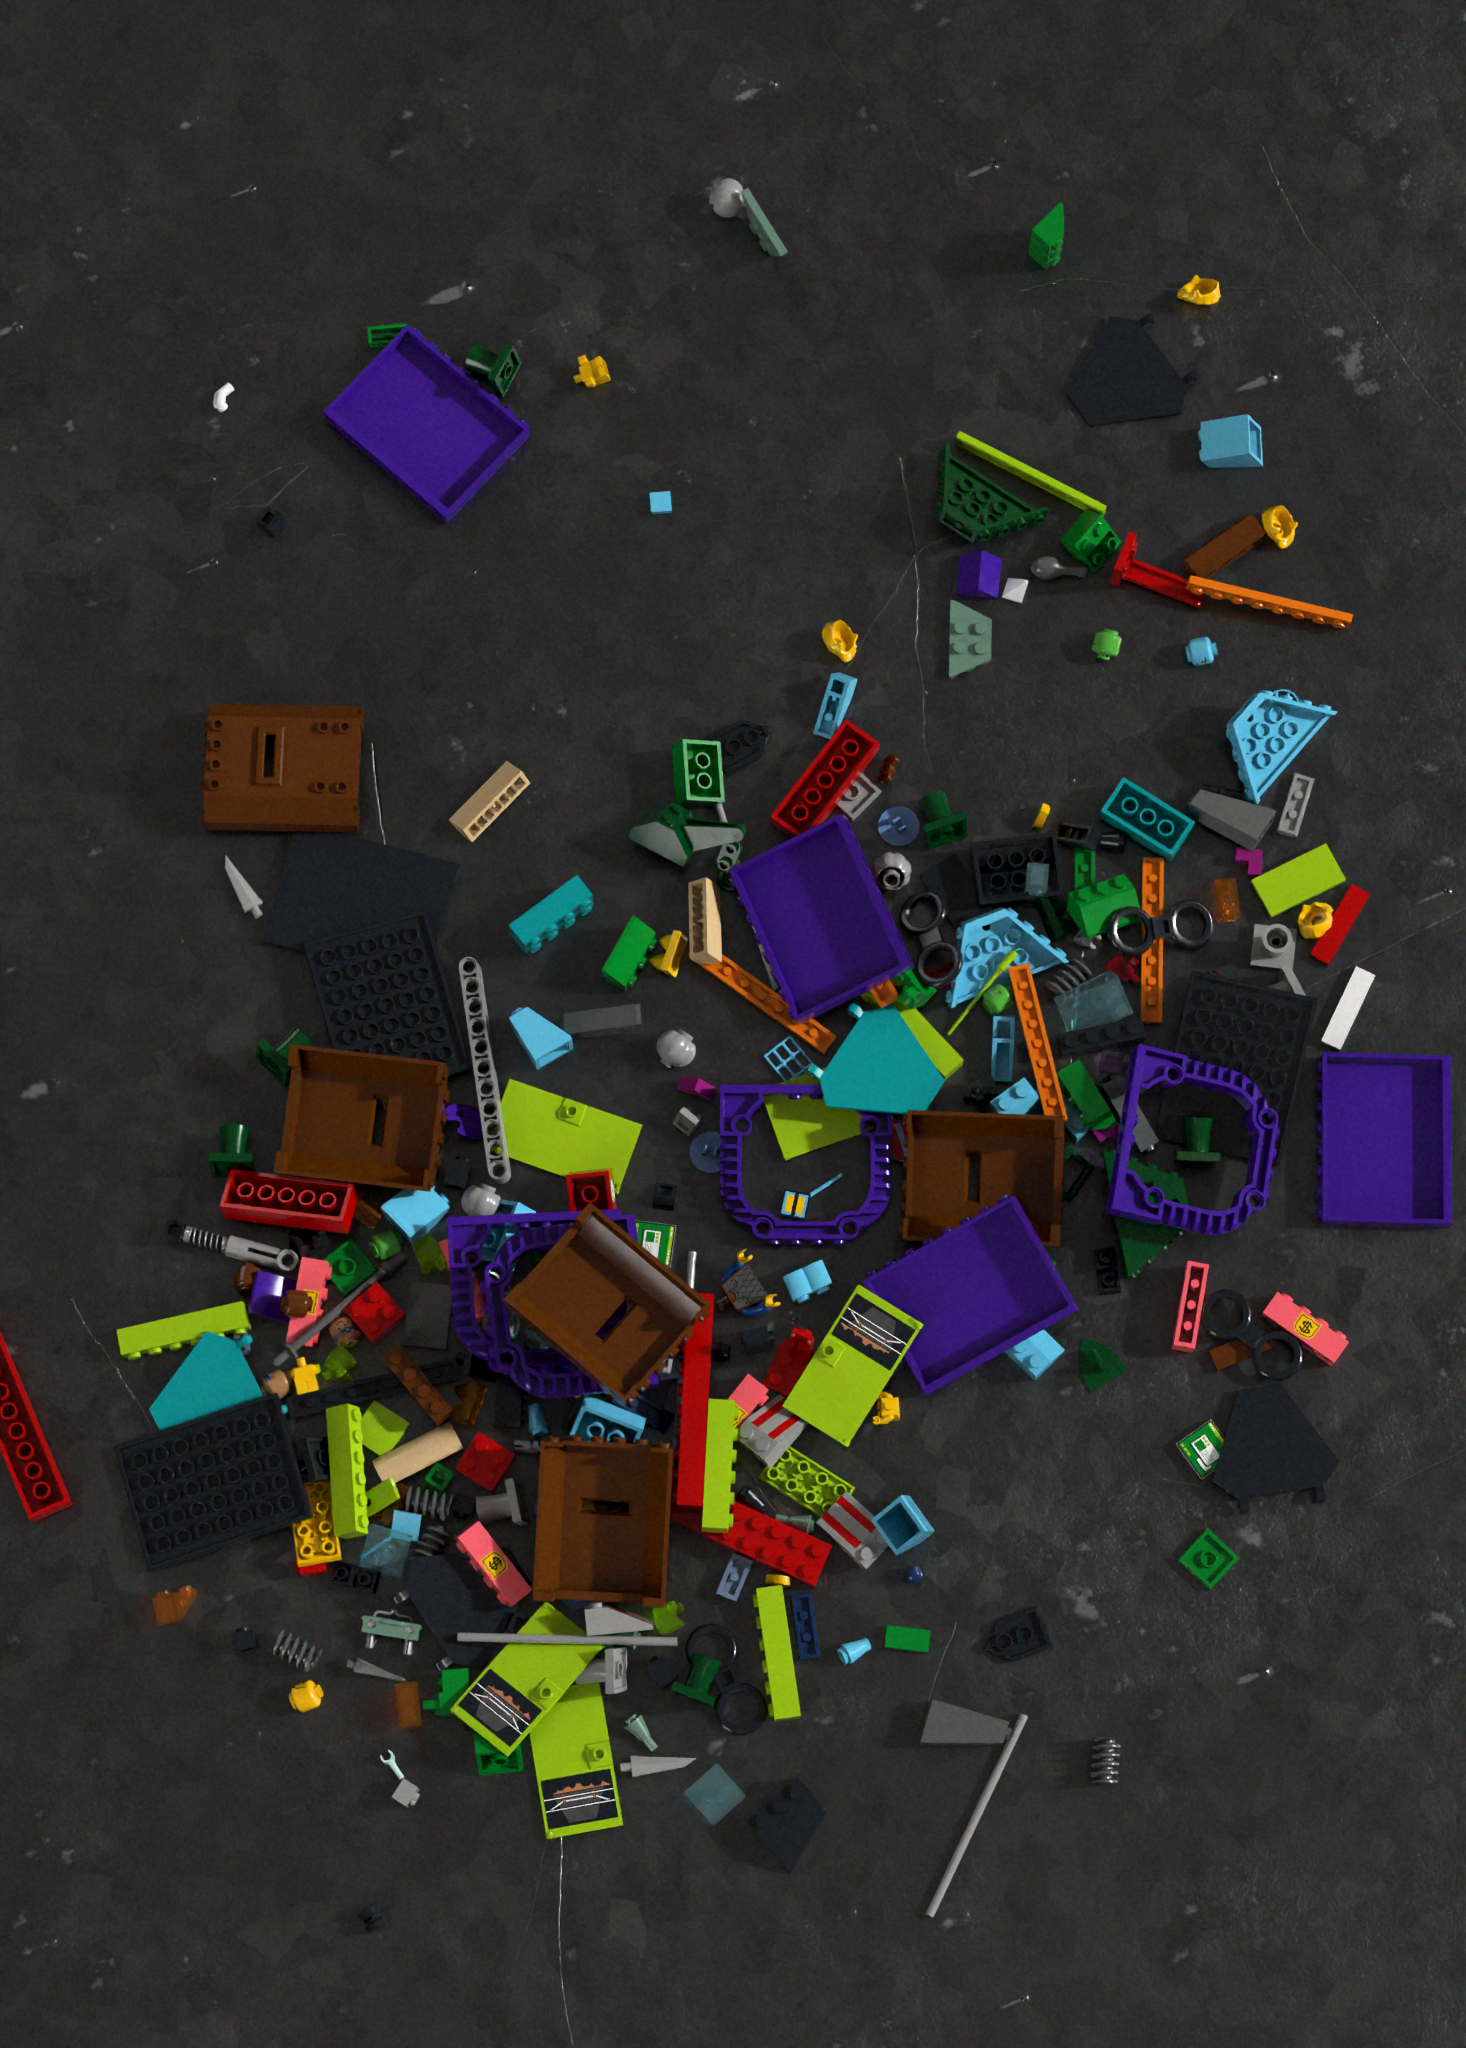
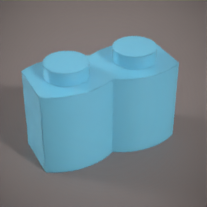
M822 1260L782 1277L793 1303L797 1301L799 1304L811 1299L810 1295L818 1293V1295L830 1291L829 1287L832 1286V1281Z

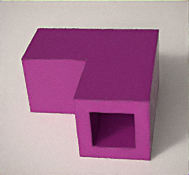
M1236 847L1234 863L1247 864V877L1256 878L1261 875L1263 850L1254 849V851H1251L1247 848Z
M681 1076L677 1089L685 1094H695L704 1100H713L716 1087L695 1077Z
M1116 1118L1115 1120L1118 1125L1115 1127L1098 1129L1092 1132L1099 1145L1110 1138L1117 1145L1120 1124Z

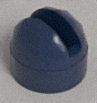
M919 1565L903 1573L908 1582L912 1584L918 1583L923 1576Z

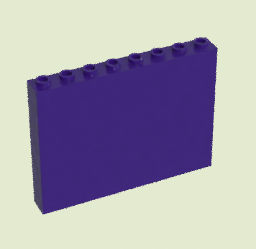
M406 325L323 411L324 419L447 524L530 437V426L523 419L518 420L508 406L503 407L494 394H488L483 390L484 387L479 381H473L469 378L465 369L455 366L453 360L447 354H441L438 351V347L429 340L427 342L417 328L414 327L412 329L409 325Z
M842 813L729 870L731 874L729 880L733 888H737L740 894L737 896L738 901L748 912L746 919L750 926H754L756 930L754 937L757 943L763 946L764 952H762L766 963L771 964L773 969L771 975L774 981L778 982L781 987L779 993L783 1001H787L790 1007L787 1011L792 1020L802 1024L914 968L847 817Z
M1322 1052L1320 1059L1316 1061V1071L1320 1072V1080L1317 1079L1316 1091L1320 1092V1100H1317L1316 1112L1320 1113V1121H1317L1316 1133L1320 1134V1142H1317L1316 1154L1320 1155V1163H1317L1316 1174L1320 1176V1184H1317L1316 1195L1320 1197V1205H1317L1316 1216L1320 1218V1225L1450 1228L1452 1225L1451 1056Z
M1007 1194L996 1200L998 1205L992 1208L989 1205L978 1210L979 1215L973 1219L971 1216L959 1221V1227L955 1229L952 1226L940 1232L942 1236L934 1240L931 1237L921 1243L923 1245L922 1248L915 1250L914 1247L903 1253L904 1258L899 1261L894 1258L884 1264L885 1269L879 1272L877 1269H874L865 1274L867 1279L862 1282L867 1290L923 1324L922 1329L918 1332L904 1357L925 1395L930 1394L1079 1310L1015 1195L1009 1197Z

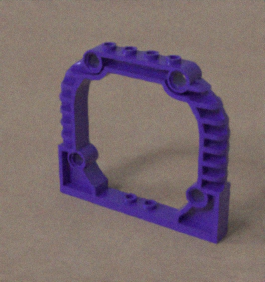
M1138 1044L1132 1049L1105 1213L1153 1225L1159 1223L1204 1235H1221L1233 1231L1242 1225L1250 1215L1262 1210L1269 1200L1270 1190L1268 1186L1273 1177L1271 1166L1277 1152L1274 1147L1280 1133V1129L1277 1128V1113L1273 1109L1268 1108L1267 1101L1260 1093L1257 1085L1244 1074L1233 1069L1187 1059L1188 1056ZM1168 1072L1172 1073L1174 1080L1169 1079ZM1179 1083H1186L1225 1093L1235 1098L1245 1108V1126L1247 1131L1253 1136L1245 1187L1234 1195L1230 1209L1225 1211H1209L1166 1200L1160 1188H1147L1135 1171L1127 1169L1130 1148L1133 1147L1135 1142L1133 1129L1138 1122L1136 1111L1139 1093L1142 1094L1147 1089L1158 1084L1162 1088L1172 1089ZM1262 1116L1267 1119L1268 1125L1262 1122ZM1148 1195L1154 1198V1204L1149 1202ZM1249 1198L1254 1200L1255 1207L1250 1205Z
M720 1084V1193L728 1212L739 1223L752 1229V1234L756 1239L767 1241L769 1245H778L780 1241H788L790 1245H800L801 1241H810L811 1245H822L823 1241H832V1245H844L845 1241L856 1239L860 1229L873 1223L883 1213L892 1191V1113L855 1110L862 1119L859 1127L860 1133L870 1140V1188L867 1199L858 1211L842 1212L836 1216L834 1221H778L776 1216L768 1211L753 1210L744 1197L741 1184L742 1138H746L751 1133L752 1122L750 1118L763 1105V1096H789L791 1100H800L802 1096H810L812 1100H822L821 1085ZM743 1121L748 1127L745 1131L741 1132L735 1128L736 1123ZM865 1123H875L876 1130L868 1132L864 1128ZM759 1224H766L769 1227V1231L766 1234H760L756 1228ZM844 1225H853L855 1228L854 1233L850 1235L844 1233Z
M621 1209L600 1210L607 1217L621 1215ZM581 1211L447 1217L454 1329L462 1344L478 1358L487 1360L488 1367L492 1371L502 1373L497 1370L493 1358H490L489 1345H492V1340H488L478 1327L474 1308L473 1271L479 1269L481 1265V1247L491 1238L492 1229L517 1228V1230L522 1231L530 1227L574 1223ZM467 1255H474L477 1260L474 1263H469L465 1257ZM626 1300L597 1331L596 1335L603 1340L627 1313ZM555 1348L523 1349L525 1364L538 1372L548 1370V1373H559L564 1369H569L570 1372L581 1371ZM503 1356L505 1360L503 1364L509 1365L512 1363L510 1357Z
M635 1214L608 1217L638 1242ZM574 1223L532 1227L514 1234L501 1246L494 1262L487 1265L483 1276L484 1281H480L481 1294L486 1295V1302H483L484 1315H488L489 1323L486 1324L487 1337L491 1336L492 1345H489L490 1358H494L498 1371L509 1373L512 1380L523 1390L542 1398H562L604 1392L608 1394L582 1371L550 1374L540 1373L525 1364L523 1350L518 1344L511 1341L507 1307L503 1304L505 1290L508 1289L512 1281V1265L524 1255L536 1251L551 1250ZM497 1271L501 1277L495 1280L489 1276V1273ZM508 1356L512 1359V1363L505 1365L501 1362L500 1358ZM653 1374L649 1379L651 1384L647 1389L657 1388L659 1384L658 1376Z

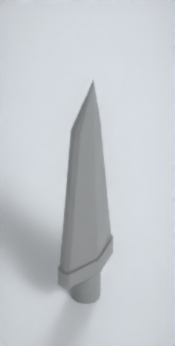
M225 855V870L245 913L251 911L255 919L260 918L263 915L259 909V906L263 904L262 900L259 899Z
M635 1755L630 1756L631 1762L620 1763V1772L632 1771L633 1778L683 1768L696 1758L644 1757Z

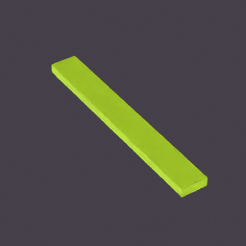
M961 431L957 434L955 442L957 446L1084 511L1088 510L1101 514L1102 517L1104 516L1106 505Z

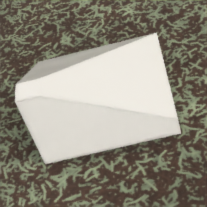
M1008 578L1002 598L1022 604L1028 580Z

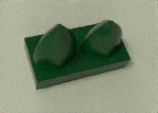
M1048 897L1040 898L1035 907L1051 943H1054L1067 934L1073 922L1067 919L1057 918V915L1062 913L1067 907V901L1049 899Z

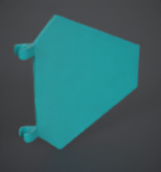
M851 1003L848 1007V1015L859 1020L825 1071H822L815 1064H810L807 1069L808 1076L820 1081L826 1108L907 1114V1110L926 1111L945 1080L895 1006L890 1005L884 1009L876 1008L863 1011L859 1006Z
M209 1331L205 1332L149 1408L160 1431L264 1397L240 1348L253 1342L250 1334L235 1341ZM283 1404L282 1407L285 1414L288 1412V1408Z

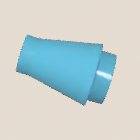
M540 1404L529 1405L527 1407L529 1432L536 1438L549 1434L550 1424Z
M865 1637L861 1640L841 1644L837 1652L844 1665L847 1663L852 1664L864 1653L871 1650V1645Z

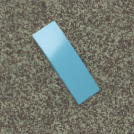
M993 1015L991 1075H993L994 1081L1012 1082L1015 1016Z

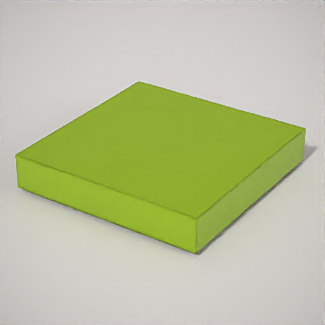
M373 1400L361 1419L362 1445L378 1456H382L395 1448L410 1426V1423Z

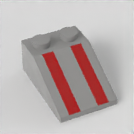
M781 1394L748 1417L738 1428L737 1443L770 1469L809 1424L783 1407L786 1398Z
M847 1491L816 1521L863 1569H867L889 1546L871 1521L875 1516Z
M589 1601V1604L585 1605L587 1636L653 1630V1620L612 1604L602 1603V1601Z

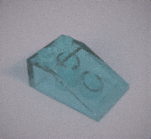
M1111 970L1054 998L1068 1032L1117 1022L1133 1014L1118 976Z

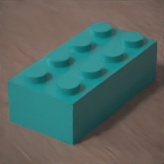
M1124 777L1099 815L1101 820L1117 830H1121L1122 833H1126L1127 836L1168 862L1172 861L1192 831L1195 821Z
M576 875L509 924L510 935L525 955L530 952L533 954L542 947L541 944L543 942L553 940L559 934V930L572 926L578 916L588 914L594 905L593 895L578 875Z

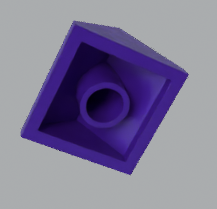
M983 550L961 554L956 596L998 599L1001 558Z

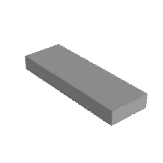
M1294 773L1276 833L1297 838L1314 778Z

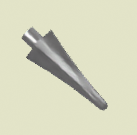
M360 1658L357 1661L348 1659L346 1667L354 1669V1674L405 1682L404 1677L385 1671Z

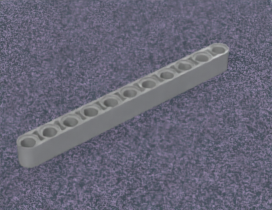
M465 957L459 963V973L487 1167L492 1179L498 1184H504L510 1180L511 1169L482 970L474 958ZM475 965L472 972H466L468 966ZM473 985H477V990L473 993H470L469 988ZM474 1006H481L478 1012H471ZM477 1026H483V1030L480 1033H474ZM480 1046H486V1050L483 1053H477V1050ZM489 1066L487 1073H480L481 1068ZM492 1086V1091L489 1094H483L486 1087ZM489 1107H495L493 1114H486ZM498 1127V1132L495 1135H489L491 1128ZM497 1147H500V1154L497 1156H493V1150ZM504 1168V1173L501 1176H495L497 1169Z

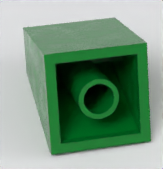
M474 1731L475 1754L479 1776L523 1771L521 1743L507 1757Z

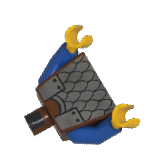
M743 1249L738 1252L737 1258L728 1266L722 1278L721 1290L724 1296L714 1302L720 1312L732 1306L736 1314L759 1316L771 1307L780 1306L781 1303H773V1297L777 1296V1294L767 1295L749 1264H745V1262L753 1258V1255L745 1258L744 1252L747 1249Z

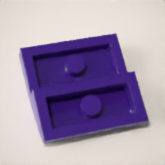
M256 1271L247 1313L289 1324L290 1317H286L283 1311H280L281 1295L285 1294L288 1289L296 1290L297 1281L271 1273Z

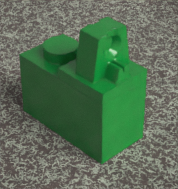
M915 966L913 969L890 980L900 995L897 998L902 1005L906 1004L911 1010L925 1005L937 991L934 987H928L920 982L916 975Z
M469 1669L442 1670V1676H438V1687L443 1689V1692L434 1695V1700L423 1701V1711L435 1710V1715H440L441 1717L456 1716L449 1709L470 1687Z

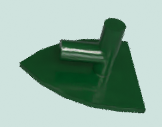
M1083 1339L1079 1351V1367L1081 1376L1090 1392L1128 1371L1121 1359L1110 1348L1097 1341Z

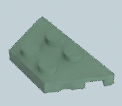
M747 188L741 191L750 221L749 227L754 235L757 234L759 236V243L762 249L768 251L770 256L781 257L787 254V249L750 190Z
M950 600L948 679H953L963 672H969L977 666L991 662L992 619L955 600Z

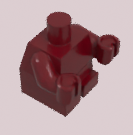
M1118 952L1105 968L1123 981L1128 982L1130 980L1136 985L1141 979L1135 974L1137 971L1134 967L1137 968L1141 962L1135 957H1132L1127 962L1124 960L1125 956Z

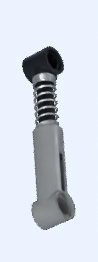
M169 1219L163 1225V1233L166 1239L174 1244L183 1242L190 1244L192 1242L194 1245L198 1244L199 1247L203 1245L205 1248L210 1247L211 1250L215 1248L216 1251L221 1250L222 1253H225V1256L280 1270L285 1274H293L300 1267L299 1258L291 1249L284 1250L232 1235L230 1237H219V1234L216 1236L213 1233L208 1234V1231L204 1233L202 1230L197 1231L196 1228L194 1230L193 1227L183 1224L178 1219ZM172 1227H179L180 1232L177 1235L172 1236L169 1234ZM287 1257H292L294 1262L291 1266H284L283 1260Z

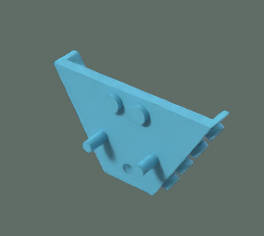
M1261 690L1260 693L1250 696L1226 724V736L1232 743V756L1238 763V776L1244 783V796L1247 802L1253 804L1260 802L1259 797L1330 716H1334L1337 711L1331 710V706L1319 704V707L1312 706V702L1307 700L1292 701L1293 697L1287 695L1276 697L1273 696V692ZM1252 716V720L1248 722L1247 719Z
M999 907L961 922V927L957 928L956 939L958 940V948L963 955V965L961 972L952 981L951 989L947 990L946 1003H948V1007L953 1008L958 1003L976 997L994 975L997 965L1001 963L1011 949L1017 952L1018 955L1008 967L1029 963L1032 974L1062 962H1069L1065 958L1067 954L1058 947L1053 949L1049 945L1051 941L1042 934L1036 935L1033 932L1035 928L1027 921L1023 923L1017 919L1018 914L1009 907L1007 910ZM989 924V930L984 931L982 926ZM1008 967L1005 970L1006 972L997 976L987 990L995 984L1004 986L1011 983Z

